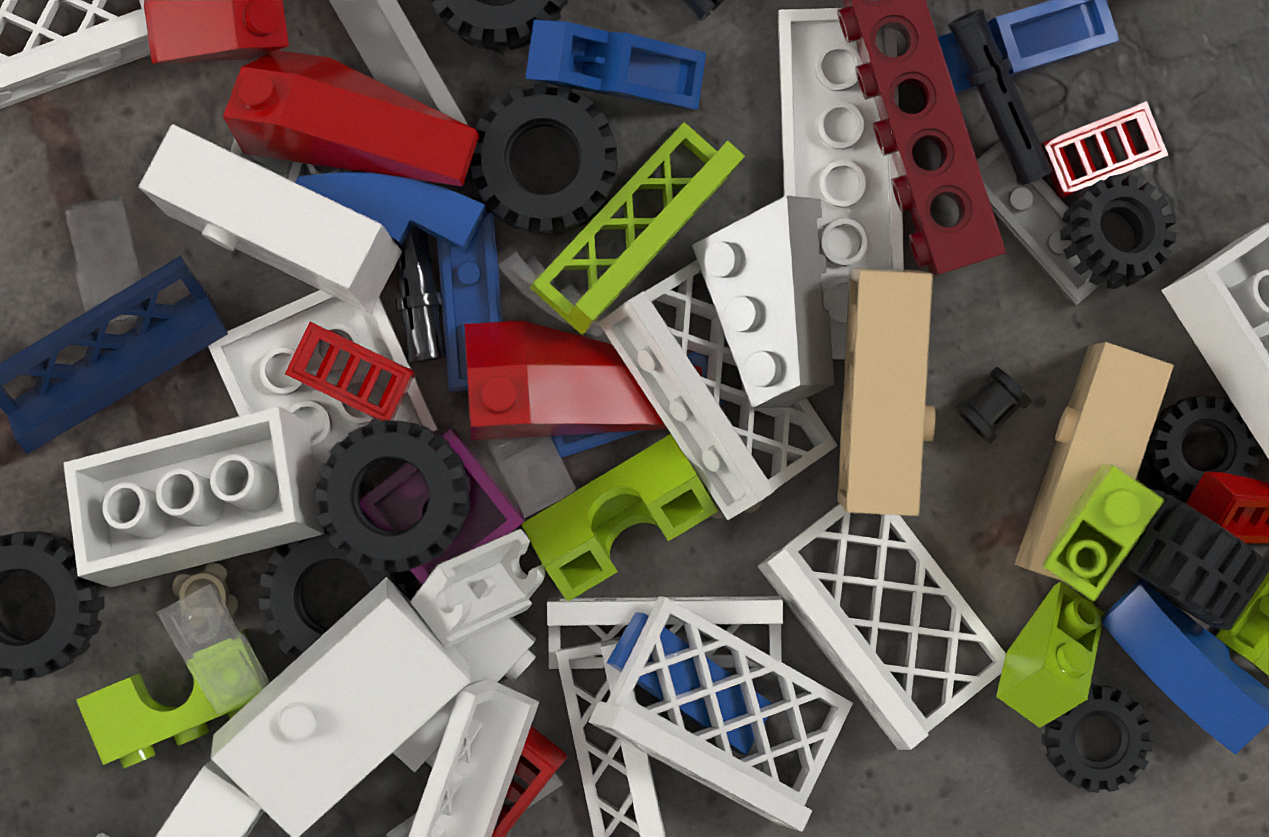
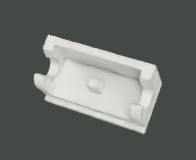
M522 529L437 565L411 600V604L444 648H448L528 610L532 605L529 598L543 582L545 568L543 565L537 566L528 571V575L522 571L519 559L521 555L526 553L530 543Z

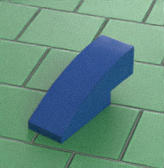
M1050 0L997 16L987 22L1001 55H1008L1013 67L1009 70L1012 78L1120 41L1107 0ZM953 33L938 36L956 96L977 90L976 86H969L965 77L969 69Z
M534 20L525 79L624 99L698 110L706 52L625 32H608L567 21Z
M334 172L298 176L295 182L382 224L395 243L403 246L412 226L465 252L486 212L485 204L450 189L404 177L376 173Z
M1139 579L1102 616L1101 623L1144 673L1180 709L1234 755L1269 724V689L1230 660V651L1226 644L1143 580Z

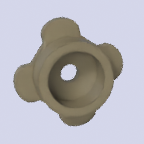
M212 562L207 564L202 572L194 575L182 573L174 579L172 591L175 595L179 596L181 607L185 611L183 620L189 627L195 629L202 628L207 620L219 615L228 618L237 612L239 601L236 596L230 594L226 583L228 571L222 564ZM208 590L211 597L208 601H203L200 598L201 591Z

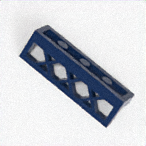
M179 256L0 363V408L8 417L15 440L29 454L228 335V332L214 301L182 256ZM179 279L182 280L191 293L173 305L156 303L159 291ZM119 315L138 316L135 327L123 335L105 333L109 321ZM69 345L88 346L85 357L72 365L55 363L58 352ZM19 375L38 376L35 387L14 400L2 386Z

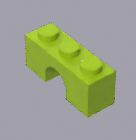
M672 434L521 525L544 568L566 601H571L618 572L611 561L610 549L615 538L626 528L639 523H651L661 529L669 542L717 513L718 509Z
M247 628L185 654L193 674L194 685L189 699L183 705L166 706L157 702L149 694L140 673L77 699V704L102 764L105 765L120 759L122 767L126 768L156 755L152 744L173 736L177 746L201 737L210 732L206 724L207 721L226 713L230 720L270 684Z

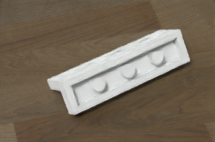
M780 596L667 597L713 624H731L725 630L730 634L741 624H770L768 655L781 662L783 600ZM658 597L574 598L571 601H566L565 598H549L547 601L549 669H559L555 651L561 649V625H588L601 638L600 641L610 640L625 625L629 624L635 612L645 613L649 616ZM671 616L668 617L665 625H672L668 630L673 634L684 624ZM599 625L615 626L606 633ZM718 648L705 652V656L720 667H735L732 654L712 655ZM602 655L570 661L571 669L605 668ZM746 659V660H747V663H748V667H757V666H758V665H756L755 663H753V662L749 661L748 659Z
M621 637L556 650L557 663L594 837H610L620 821L639 832L640 837H666L649 755L616 738L606 753L588 741L585 736L584 726L592 715L598 701L602 700L608 689L611 695L621 672L606 663ZM602 654L607 679L596 696L574 683L570 661ZM634 687L629 699L638 704ZM577 695L590 703L582 717ZM620 746L625 764L613 757ZM589 752L602 759L594 773ZM608 764L625 774L629 781L630 793L619 809L599 797L597 793L596 782ZM632 802L636 820L625 814ZM601 808L614 816L606 829Z
M488 678L466 686L459 691L409 837H492L539 701Z

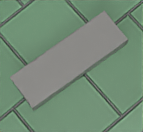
M999 140L977 160L994 216L1071 304L1076 306L1098 286L1089 282L1093 273L1090 269L1081 276L1073 269L1081 262L1077 255L1067 260L1063 250L1072 244L1071 240L1061 241L1060 230L1068 225V223L1062 222L1064 212L1069 208L1042 178L1025 185H1018L1017 177Z

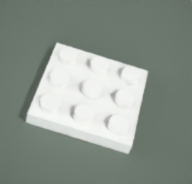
M319 290L227 331L228 335L208 346L239 416L279 406L307 421L316 484L320 483L321 477L318 476L321 465L327 462L331 455L329 451L337 442L343 441L349 436L348 433L356 428L364 427L380 420L285 375V372L310 321L411 369L380 297L377 299L371 313H367L335 296ZM320 339L305 371L316 376L330 346L329 343ZM343 350L340 351L327 378L328 382L337 385L349 360L350 353ZM364 360L361 361L347 391L355 395L358 394L372 365L371 363ZM382 370L368 401L376 405L379 404L392 376L391 373ZM414 376L393 421L417 423L435 432L439 429Z

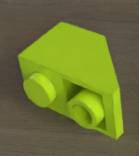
M1102 464L1068 513L1042 566L1092 601H1095L1164 500L1114 465Z
M1062 581L1054 585L1006 652L996 697L1039 728L1088 699L1102 627L1101 618L1104 612Z

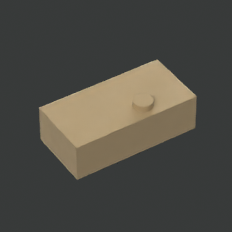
M850 267L837 501L846 512L919 516L923 441L932 442L935 430V407L925 405L933 275L931 273L920 270Z
M1107 342L1088 345L1068 407L1065 408L1060 419L1055 437L1056 443L1014 565L1063 581L1042 565L1068 513L1102 464L1114 465L1134 480L1136 479L1174 365Z

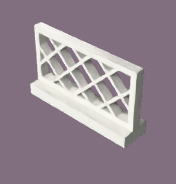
M4 0L0 8V35L7 21L32 32L23 52L9 57L0 53V109L151 55L144 13V0H139L142 9L120 17L102 10L107 0H93L92 4L82 0H49L37 24L12 14L18 0ZM61 2L87 13L78 31L65 37L48 30ZM98 18L106 21L94 26ZM43 38L51 41L40 45Z
M698 260L647 291H643L628 300L598 323L726 519L729 520L763 500L779 486L838 445L807 398L789 407L752 408L743 382L742 391L721 384L722 361L736 366L731 349L724 347L725 333L714 304L711 305L692 298L693 276L700 272L702 274ZM678 286V292L672 291V289ZM654 300L677 307L675 329L667 327L652 304ZM690 312L712 320L710 342L688 334ZM687 349L709 356L707 379L699 376L687 357ZM719 398L741 405L739 428L732 426L719 406ZM755 411L775 417L774 440L753 433ZM789 422L803 428L814 448L805 451L788 445ZM752 448L773 454L772 471L769 479L766 478L752 457ZM787 459L793 461L788 466H786Z
M839 503L757 567L898 750H911L929 736L928 732L1002 673L1006 653L900 515L880 514L879 539L848 535L850 513L846 512ZM840 519L839 533L825 531ZM890 528L901 542L888 540ZM815 538L838 541L834 574L812 571L798 551ZM847 542L878 547L874 579L843 575ZM887 548L907 550L916 561L914 585L884 581ZM925 574L936 588L924 586ZM820 580L833 582L832 595ZM842 583L873 587L869 620L848 618L840 607ZM883 589L913 592L909 626L879 622ZM923 594L942 596L951 606L949 631L919 627ZM960 620L971 634L959 633ZM855 626L868 628L867 641ZM878 629L908 633L905 667L884 664L875 653ZM918 635L948 638L945 672L915 668ZM958 640L978 642L993 663L976 676L955 674ZM891 672L904 674L902 687ZM914 675L944 679L941 704L925 717L911 700ZM954 681L968 682L952 695Z
M659 596L607 703L598 701L588 722L773 823L803 832L813 811L805 807L806 801L853 703L669 598ZM671 616L684 623L690 647L665 656L660 634L668 617ZM699 632L712 640L702 643ZM724 646L731 650L737 674L712 682L705 652ZM650 654H652L653 661L646 663ZM693 657L701 687L676 696L668 666ZM746 659L758 666L749 669ZM656 670L664 701L643 707L630 700L629 697L639 677ZM771 672L778 677L784 700L759 708L752 679ZM740 684L748 713L723 722L715 692ZM793 685L803 690L804 692L795 695ZM704 697L712 727L692 734L685 730L679 706ZM819 699L831 706L821 729L806 734L798 705ZM667 710L670 721L657 714ZM787 710L794 739L770 748L763 718ZM751 723L758 753L737 759L732 755L726 732ZM715 737L717 747L705 740ZM814 743L810 750L809 744ZM797 749L802 769L793 788H790L779 782L773 758ZM762 763L764 773L752 766Z

